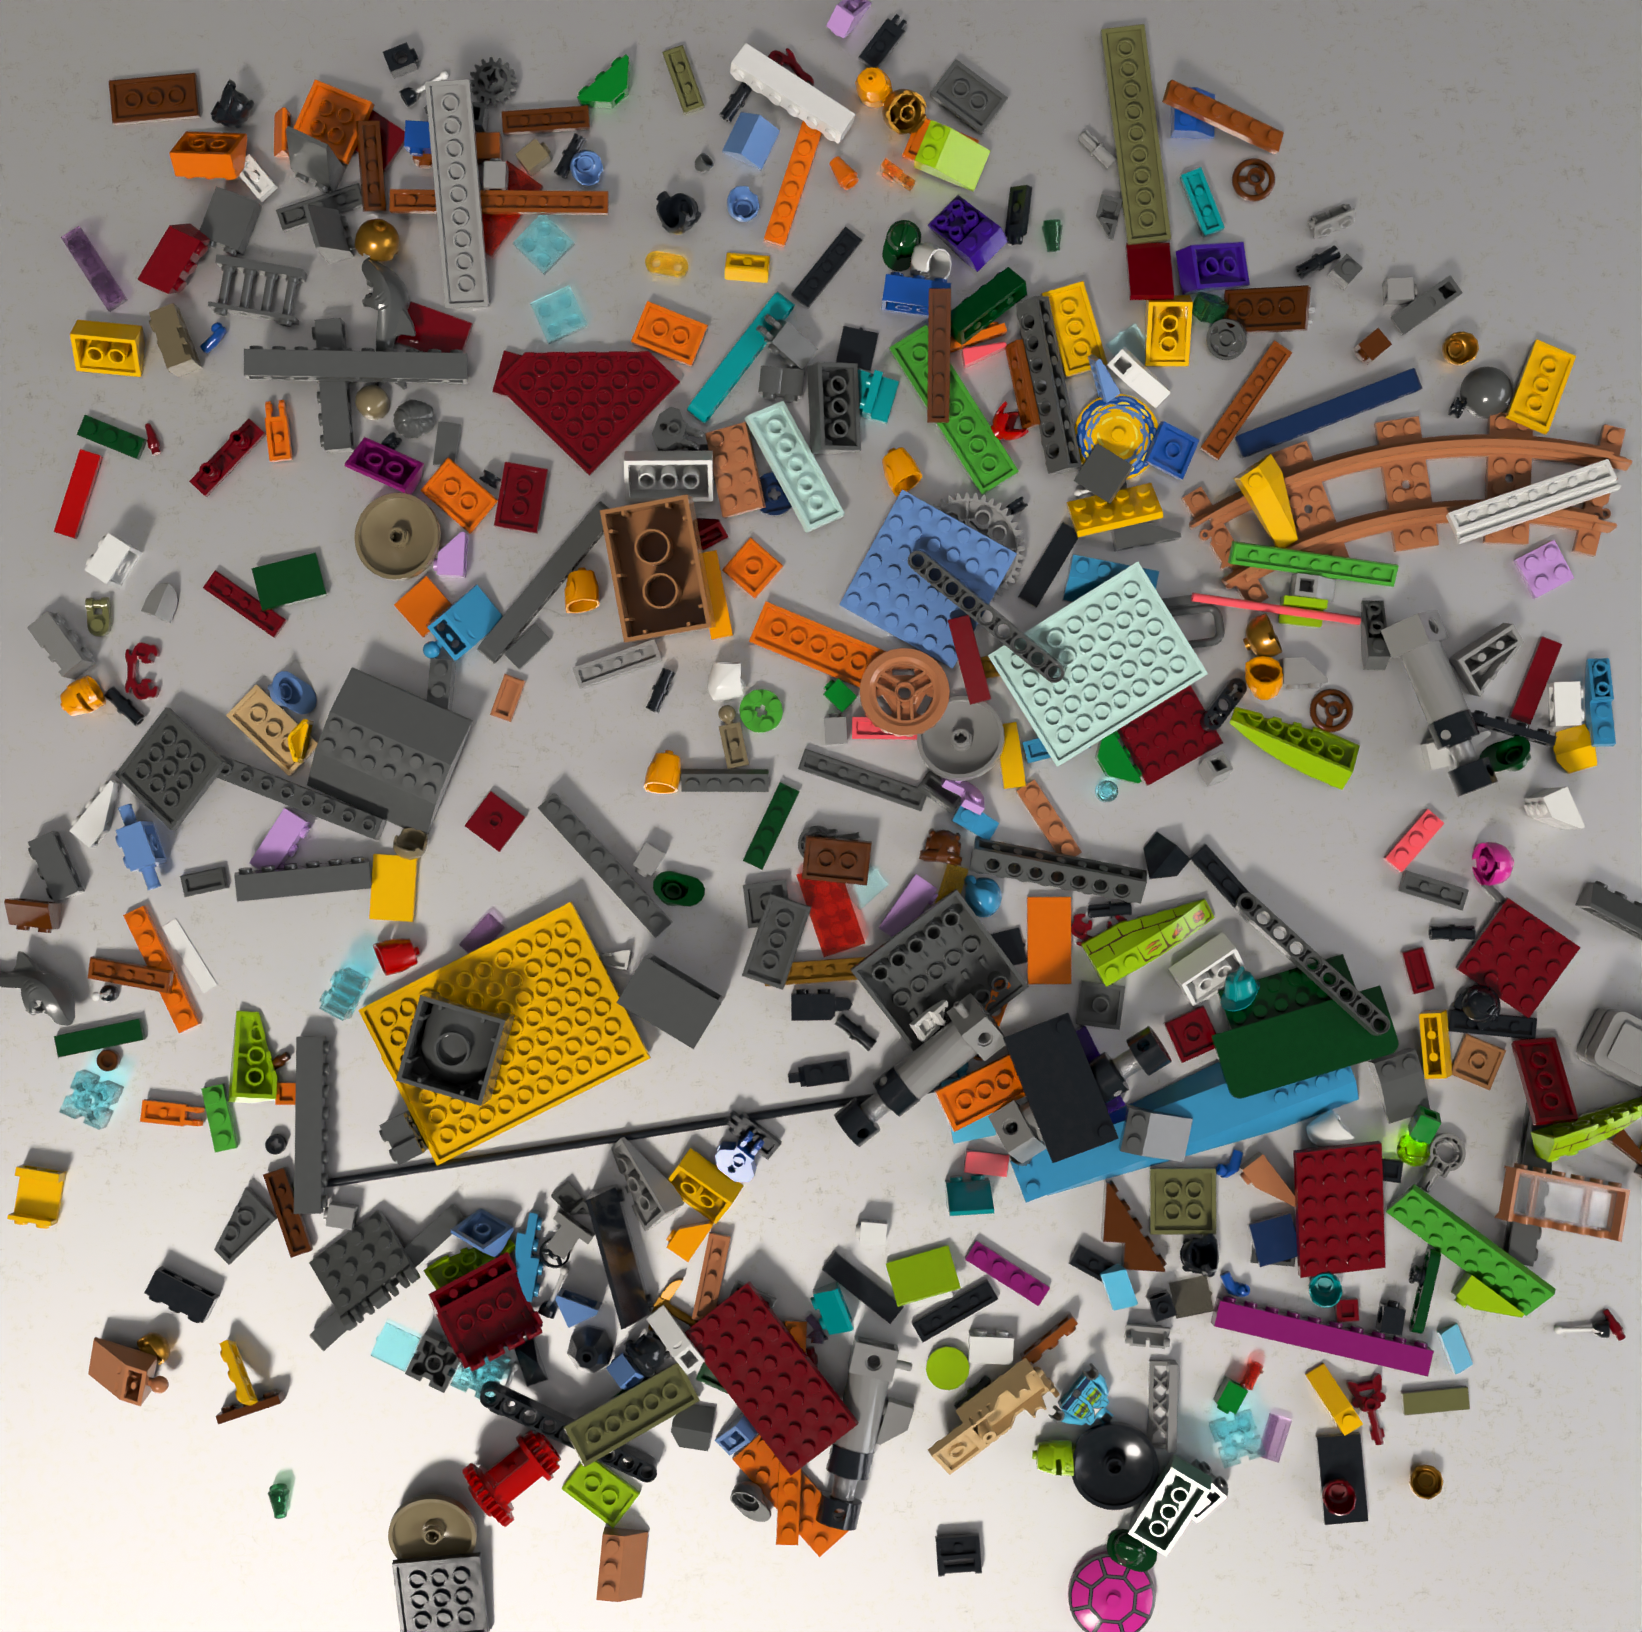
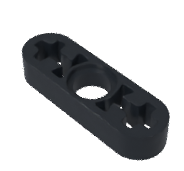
M1234 678L1228 681L1201 716L1200 725L1205 731L1212 732L1219 729L1244 696L1247 686L1242 679ZM1238 685V692L1232 694V696H1229L1228 694H1230L1234 689L1233 686ZM1220 699L1227 701L1228 709L1226 711L1220 709ZM1215 714H1218V716H1216L1213 720L1214 724L1210 726L1208 724L1210 721L1208 718L1213 717Z

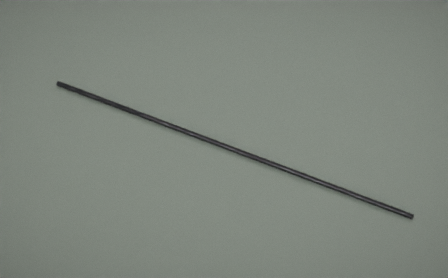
M941 1083L928 1094L935 1093L934 1091L942 1088ZM873 1094L746 1113V1115L754 1121L841 1108L854 1098L864 1103ZM731 1116L451 1159L438 1166L435 1162L330 1178L328 1179V1185L324 1186V1188L616 1143L623 1137L630 1141L726 1126L727 1124L724 1120L727 1117L734 1121L735 1119Z

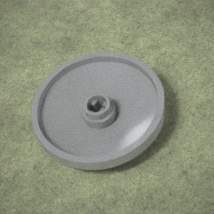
M968 696L949 697L946 711L941 720L932 729L930 728L923 734H917L918 750L926 766L938 776L953 781L972 780L987 773L999 760L1005 743L1004 728L996 711L984 701L970 705Z

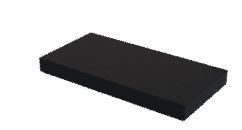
M1353 1432L1345 1436L1343 1434L1315 1436L1324 1525L1368 1521L1360 1433ZM1336 1478L1348 1481L1356 1494L1355 1508L1349 1514L1343 1516L1330 1513L1322 1500L1323 1487L1329 1480Z

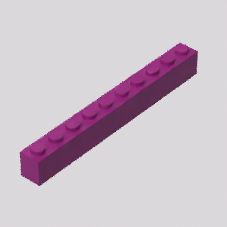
M1223 1295V1298L1216 1297L1211 1323L1214 1327L1428 1377L1434 1351L1428 1347L1426 1342L1415 1340L1414 1343L1406 1341L1407 1338L1398 1335L1390 1338L1386 1337L1385 1333L1377 1330H1372V1333L1365 1332L1364 1328L1351 1325V1328L1343 1327V1323L1334 1320L1326 1323L1322 1322L1321 1318L1308 1315V1318L1301 1317L1300 1313L1287 1310V1313L1280 1312L1279 1308L1266 1305L1265 1308L1258 1307V1303L1249 1300L1241 1303L1237 1302L1235 1297Z

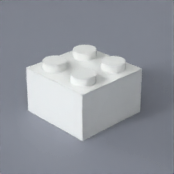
M108 533L100 539L98 543L99 548L96 553L92 554L86 561L87 567L85 571L105 584L120 589L143 552L121 538Z

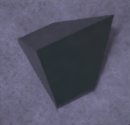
M1158 832L1153 835L1143 848L1149 879L1178 876L1190 861L1189 857L1176 844Z

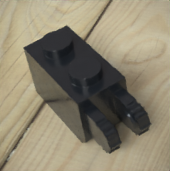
M796 989V993H791V1021L832 1020L835 1017V1011H849L853 1004L849 998L835 997V993H830V989H817V993H809V989Z

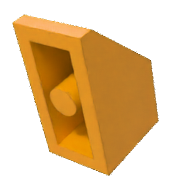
M708 1220L682 1225L677 1231L673 1229L666 1239L669 1242L666 1248L689 1262L712 1228L713 1222Z

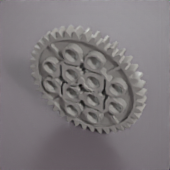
M966 492L964 499L957 493L956 500H953L951 496H948V503L941 499V507L933 504L935 508L948 515H957L960 522H965L964 524L975 530L977 529L970 522L979 530H988L987 536L1018 553L996 591L998 595L1003 596L1001 589L1009 590L1007 582L1015 583L1012 575L1019 576L1018 571L1015 569L1023 567L1018 560L1025 558L1019 554V552L1025 550V547L1019 546L1020 543L1024 542V539L1018 538L1022 530H1015L1019 523L1011 522L1014 515L1006 516L1008 508L1001 511V502L994 506V498L986 502V495H983L981 500H979L977 493L974 494L972 499L968 492ZM980 513L988 515L989 521L987 524L981 525L977 522L976 518ZM1001 528L1005 533L1004 538L996 540L992 536L993 530Z

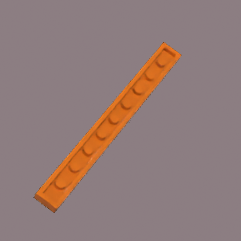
M785 1320L784 1326L806 1353L807 1321ZM780 1461L776 1545H798L801 1469L790 1475Z

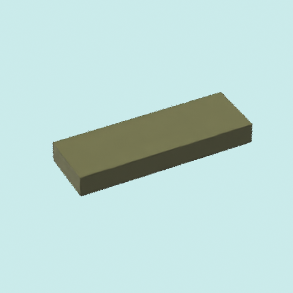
M683 45L663 51V57L684 115L705 108Z
M1467 1386L1401 1392L1404 1415L1470 1409Z

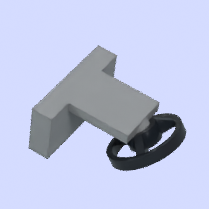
M561 1208L553 1218L561 1227L553 1238L547 1239L541 1245L539 1250L541 1261L547 1267L553 1269L561 1268L568 1262L570 1250L579 1238L586 1244H589L595 1235L594 1232ZM546 1243H548L546 1247L549 1249H543ZM543 1253L549 1254V1257L552 1259H556L558 1265L548 1263L543 1257ZM567 1256L565 1262L562 1263L561 1258L565 1259V1257Z

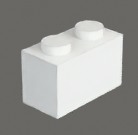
M1580 681L1548 683L1549 727L1582 725L1584 709L1581 708V699H1583L1584 691L1583 687L1580 686Z
M974 1329V1332H969V1363L1013 1365V1335L1009 1334V1331L996 1330V1333H987V1330Z

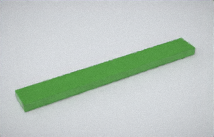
M1232 541L1228 563L1318 575L1327 578L1394 587L1399 567L1397 564L1238 541Z

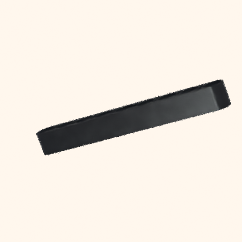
M487 1381L482 1385L480 1402L484 1407L574 1449L568 1435L564 1433L563 1426L575 1419L495 1381ZM491 1391L494 1392L496 1395L494 1397H488L485 1395V1393ZM513 1401L515 1405L507 1406L505 1402ZM531 1410L534 1411L535 1414L532 1416H528L525 1414V1412ZM546 1420H553L555 1423L547 1425L544 1422ZM624 1444L598 1459V1461L642 1482H652L657 1476L655 1458L628 1444ZM625 1457H631L633 1459L630 1462L623 1461ZM645 1466L652 1468L650 1471L642 1470Z

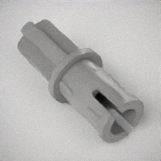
M1088 130L1080 134L1078 140L1091 152V156H1095L1107 169L1116 161L1117 158L1103 146L1104 143H1100Z

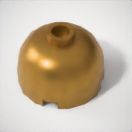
M895 90L884 101L882 109L883 120L890 129L900 135L915 133L921 128L926 119V102L921 95L913 90Z
M383 219L367 220L357 231L355 249L362 256L364 253L369 255L370 260L389 261L399 251L398 232L393 225Z
M1265 613L1253 618L1247 624L1245 630L1246 638L1243 639L1247 650L1252 649L1255 655L1259 657H1273L1282 653L1279 639L1275 635L1268 615Z

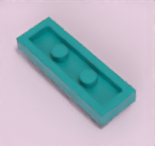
M1200 167L1182 174L1180 180L1203 238L1224 230V224L1202 168Z

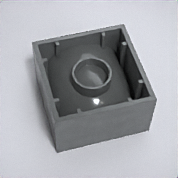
M652 953L644 956L618 999L617 1004L694 1049L725 997Z
M433 990L420 995L396 1081L482 1106L492 1097L515 1015L468 1007L442 997L439 992Z

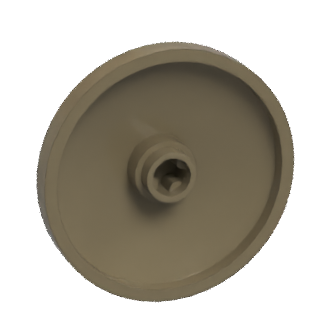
M390 493L372 501L361 513L355 528V547L362 563L372 573L394 581L411 579L424 572L434 561L441 542L440 525L434 511L421 499L406 493Z
M439 1494L419 1495L404 1502L395 1511L388 1530L389 1545L397 1559L473 1553L477 1540V1526L471 1512L459 1501Z

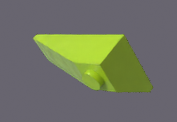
M236 1011L228 1102L256 1103L276 1100L277 1074L273 1067L271 1053L267 1046L259 1012Z

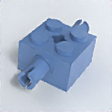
M132 804L119 807L118 810L125 826L116 830L117 836H115L119 848L123 849L125 855L123 856V861L126 868H130L131 872H142L147 890L162 886L155 867L166 863L167 860L153 821L137 822Z

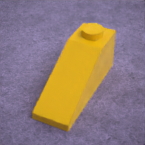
M1324 1363L1305 1373L1318 1397L1344 1436L1363 1425Z

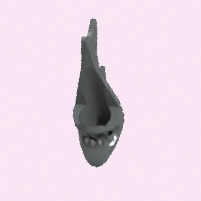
M370 257L363 261L362 272L366 278L367 285L373 287V293L366 294L362 303L364 307L378 310L376 351L384 352L385 348H393L397 336H415L416 331L407 311L409 300L404 282L391 269L378 261L370 260ZM376 382V385L381 387L386 382ZM394 382L404 390L407 388L406 383Z
M19 951L13 971L0 972V987L21 988V996L26 1012L36 1015L43 1013L45 1010L44 1013L49 1015L59 1025L67 1026L73 1023L75 1019V1001L69 986L64 980L51 973L42 971L27 954ZM37 1000L41 1001L40 1006L37 1007V1008H35L36 1006H38V1004L36 1003V1001H37Z

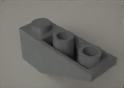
M1450 275L1393 315L1391 320L1400 333L1404 335L1454 301L1463 292Z
M1384 601L1361 602V654L1363 670H1385L1391 657L1381 633L1382 629L1387 628Z

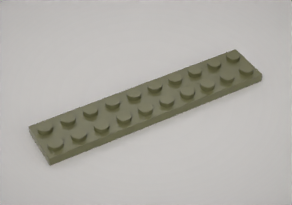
M1145 25L1101 29L1100 34L1126 241L1128 245L1170 241L1171 232Z

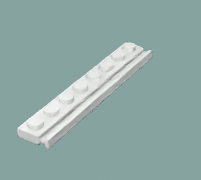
M1609 459L1449 512L1446 517L1454 535L1458 539V544L1617 491L1621 488V485L1616 480L1617 476Z

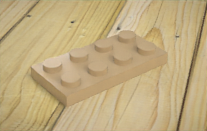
M256 684L226 716L288 776H291L303 764L293 762L287 740L288 735L298 723L281 706L275 704L271 697ZM310 736L304 762L314 753L318 744L312 736Z

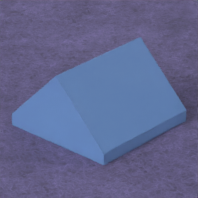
M741 112L722 152L762 170L780 130L761 115Z
M481 1208L451 1229L453 1235L493 1257L500 1256L513 1232L512 1226Z
M562 1287L555 1299L568 1328L597 1315L602 1305L600 1301Z

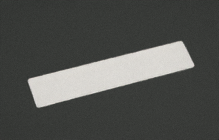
M174 919L162 927L201 991L206 993L217 986L178 921Z

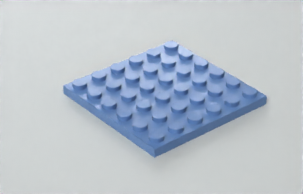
M902 489L839 605L953 669L958 658L948 619L967 614L911 569L908 564L909 555L917 550L926 552L990 604L1018 553ZM916 554L913 557V563L921 567L924 564V557ZM933 568L930 571V577L933 580H939L941 578V571ZM954 582L948 583L947 591L950 594H956L958 592V585ZM965 597L964 605L967 608L975 606L976 602L973 597ZM986 610L982 611L981 618ZM970 617L973 631H975L978 623Z

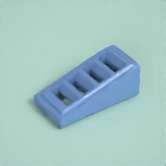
M1091 354L1088 356L1098 397L1108 403L1119 395L1120 391L1102 360Z

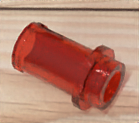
M1254 1360L1247 1364L1248 1369L1240 1382V1385H1245V1388L1249 1390L1254 1389L1253 1387L1259 1375L1264 1372L1262 1370L1264 1366Z

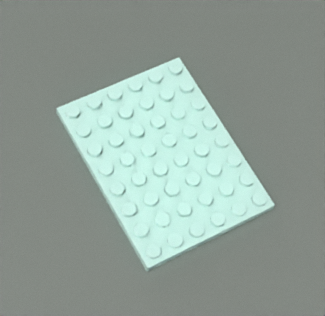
M1139 562L1131 565L1024 632L1064 666L1065 675L1061 681L1057 683L1048 681L1005 645L988 655L1057 767L1208 674ZM1018 638L1015 641V647L1019 650H1024L1027 647V643L1023 638ZM1036 652L1032 655V661L1036 664H1041L1044 661V656L1042 653ZM1057 666L1051 667L1049 675L1053 678H1058L1061 675L1060 668Z

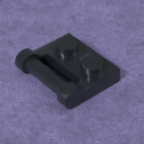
M979 1533L935 1536L938 1577L951 1573H982ZM974 1558V1563L944 1565V1560Z

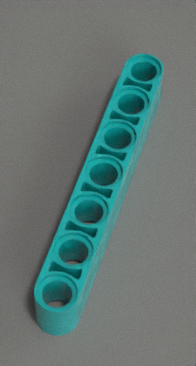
M777 291L692 400L687 411L705 424L766 346L765 338L756 330L758 325L763 326L770 332L773 327L766 322L765 316L768 314L776 321L779 319L785 321L794 309L795 304Z

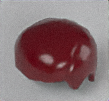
M1336 1478L1329 1480L1323 1487L1322 1500L1330 1513L1343 1516L1349 1514L1355 1508L1356 1494L1348 1481Z

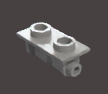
M1342 204L1329 210L1330 218L1326 212L1311 217L1308 225L1310 229L1314 228L1313 238L1325 237L1333 231L1350 226L1354 223L1355 209H1351L1349 204Z
M1127 1323L1124 1333L1125 1343L1129 1344V1346L1145 1347L1146 1340H1149L1151 1348L1165 1349V1347H1170V1338L1168 1337L1171 1327Z

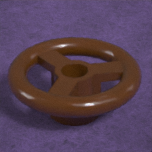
M1256 158L1247 159L1235 168L1232 175V185L1235 192L1242 199L1252 202L1260 201L1268 197L1275 186V174L1271 166L1265 161ZM1249 165L1258 166L1250 169L1246 176H1240V172ZM1265 170L1269 177V183L1263 191L1261 184L1265 179ZM1251 177H1257L1258 181H1253ZM1239 183H1248L1249 186L1254 188L1257 195L1247 194L1241 189Z
M1326 689L1319 692L1313 698L1310 704V716L1313 723L1319 729L1326 732H1337L1345 728L1351 721L1353 706L1349 697L1342 691ZM1334 695L1341 698L1344 702L1331 701L1327 703L1323 697ZM1317 704L1324 709L1327 716L1325 724L1317 717ZM1331 706L1335 708L1334 714L1329 712ZM1346 709V716L1343 721L1333 725V719L1340 717L1343 710Z

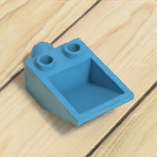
M476 584L426 624L437 640L435 642H427L423 647V653L427 658H436L439 656L441 648L444 647L454 661H456L485 637L503 616ZM444 623L445 629L440 631L437 629V625ZM453 640H458V647H452L451 642Z

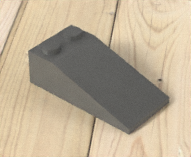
M287 126L286 135L290 167L296 175L295 178L306 184L310 181L316 184L315 187L325 193L328 190L331 192L335 191L342 179L345 168L328 144Z

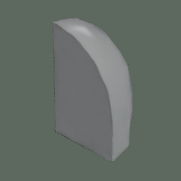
M169 583L157 585L150 591L141 611L171 623L177 607V594L174 588Z

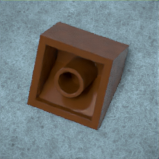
M25 898L5 899L4 904L8 922L10 925H17L16 929L30 930V927L38 928V932L51 933L53 929L60 928L62 903Z

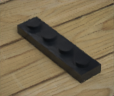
M1475 710L1472 712L1478 727L1513 737L1523 736L1530 742L1547 747L1555 745L1557 737L1550 735L1551 732L1538 728L1536 731L1529 729L1530 725L1517 722L1515 725L1508 723L1509 719L1496 716L1494 719L1488 717V713Z

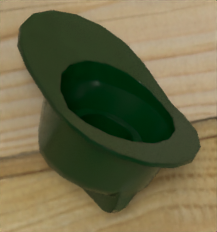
M900 220L890 226L882 253L884 263L888 268L894 271H904L910 268L914 247L921 243V232L915 223L909 220Z
M1514 736L1485 748L1480 755V759L1488 757L1494 772L1503 770L1519 771L1531 759L1529 753L1530 743L1523 736Z
M665 871L658 874L653 881L655 894L668 906L680 905L690 907L697 905L705 895L703 883L693 876Z
M1116 1530L1109 1536L1106 1548L1108 1555L1114 1562L1137 1572L1148 1571L1154 1566L1157 1560V1551L1129 1535V1530Z

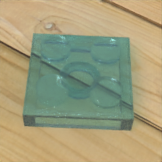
M539 215L513 242V245L544 275L575 245L546 215Z
M570 285L530 303L548 344L588 327Z

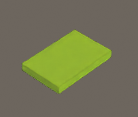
M948 1245L885 1263L898 1307L961 1289Z
M598 1460L586 1467H583L582 1463H580L561 1488L611 1528L616 1526L640 1494V1491Z

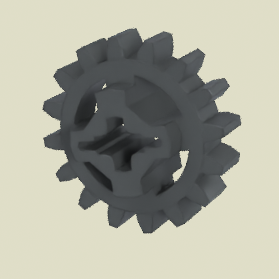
M490 57L488 63L482 59V66L475 64L476 72H470L471 77L474 79L471 80L473 95L477 94L476 98L479 102L484 99L486 106L492 102L494 107H497L498 101L504 105L506 97L510 100L512 99L510 92H516V88L513 86V84H517V79L513 77L515 72L513 69L509 70L510 65L508 62L502 65L501 58L494 62L493 58ZM502 72L507 76V81L501 78ZM479 83L485 86V92L480 89Z

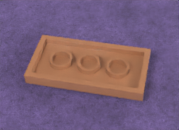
M743 422L705 433L708 450L713 451V474L723 518L766 508L747 423Z

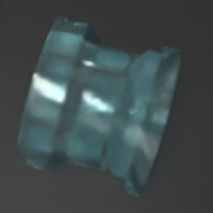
M1110 780L1102 781L1096 786L1095 795L1102 802H1111L1118 795V787Z

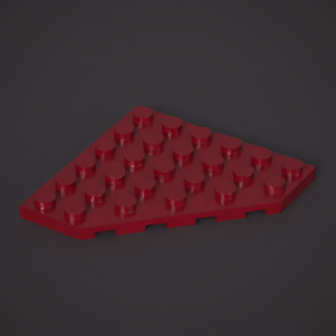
M649 351L525 352L501 376L495 385L591 476L680 384V381Z

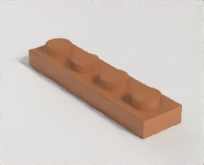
M1035 779L1016 791L1055 853L1075 857L1082 853Z
M709 1232L692 1315L694 1320L700 1321L717 1307L731 1236Z

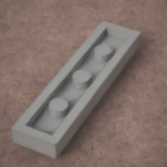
M653 639L573 667L578 686L582 689L661 661L662 658L656 641Z

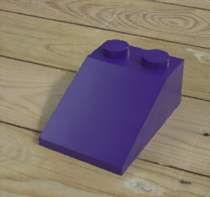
M1244 242L1190 245L1176 251L1182 295L1206 293L1250 285Z

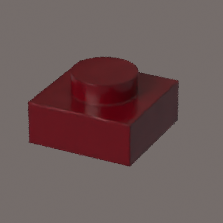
M1340 1298L1339 1302L1335 1305V1319L1337 1322L1359 1321L1357 1298Z

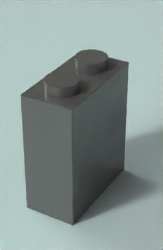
M216 186L199 230L211 239L207 246L216 248L217 245L224 248L223 251L230 255L236 256L238 253L244 256L262 207L255 200Z

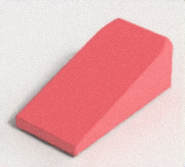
M1000 342L963 348L961 354L964 369L1004 351L1006 343Z
M966 1149L963 1171L964 1173L1007 1177L1009 1155Z

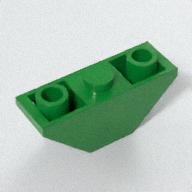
M625 54L622 58H616L612 62L611 68L606 72H600L596 76L594 83L583 87L577 97L581 106L588 105L589 108L613 109L629 95L630 81L629 57Z
M1115 731L1100 740L1095 759L1105 776L1133 784L1142 782L1140 779L1142 773L1136 764L1133 766L1129 758L1131 755L1125 746L1121 747L1118 741L1120 738L1118 732Z

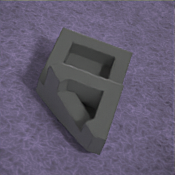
M1101 194L1096 217L1108 237L1113 239L1122 199Z
M568 1180L551 1194L552 1198L566 1213H570V1215L589 1214L586 1200Z

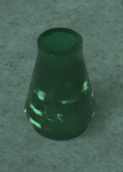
M1061 220L1043 221L1041 228L1047 252L1060 251L1063 229Z
M283 1483L270 1486L267 1493L274 1518L276 1519L287 1517L290 1490Z

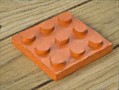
M314 80L294 125V129L328 144L340 162L349 164L358 144L356 121H368L375 105L371 101Z

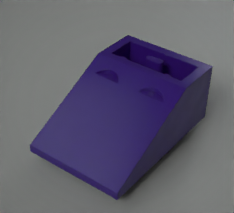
M959 195L928 224V227L963 262L976 272L1008 242L1002 228Z

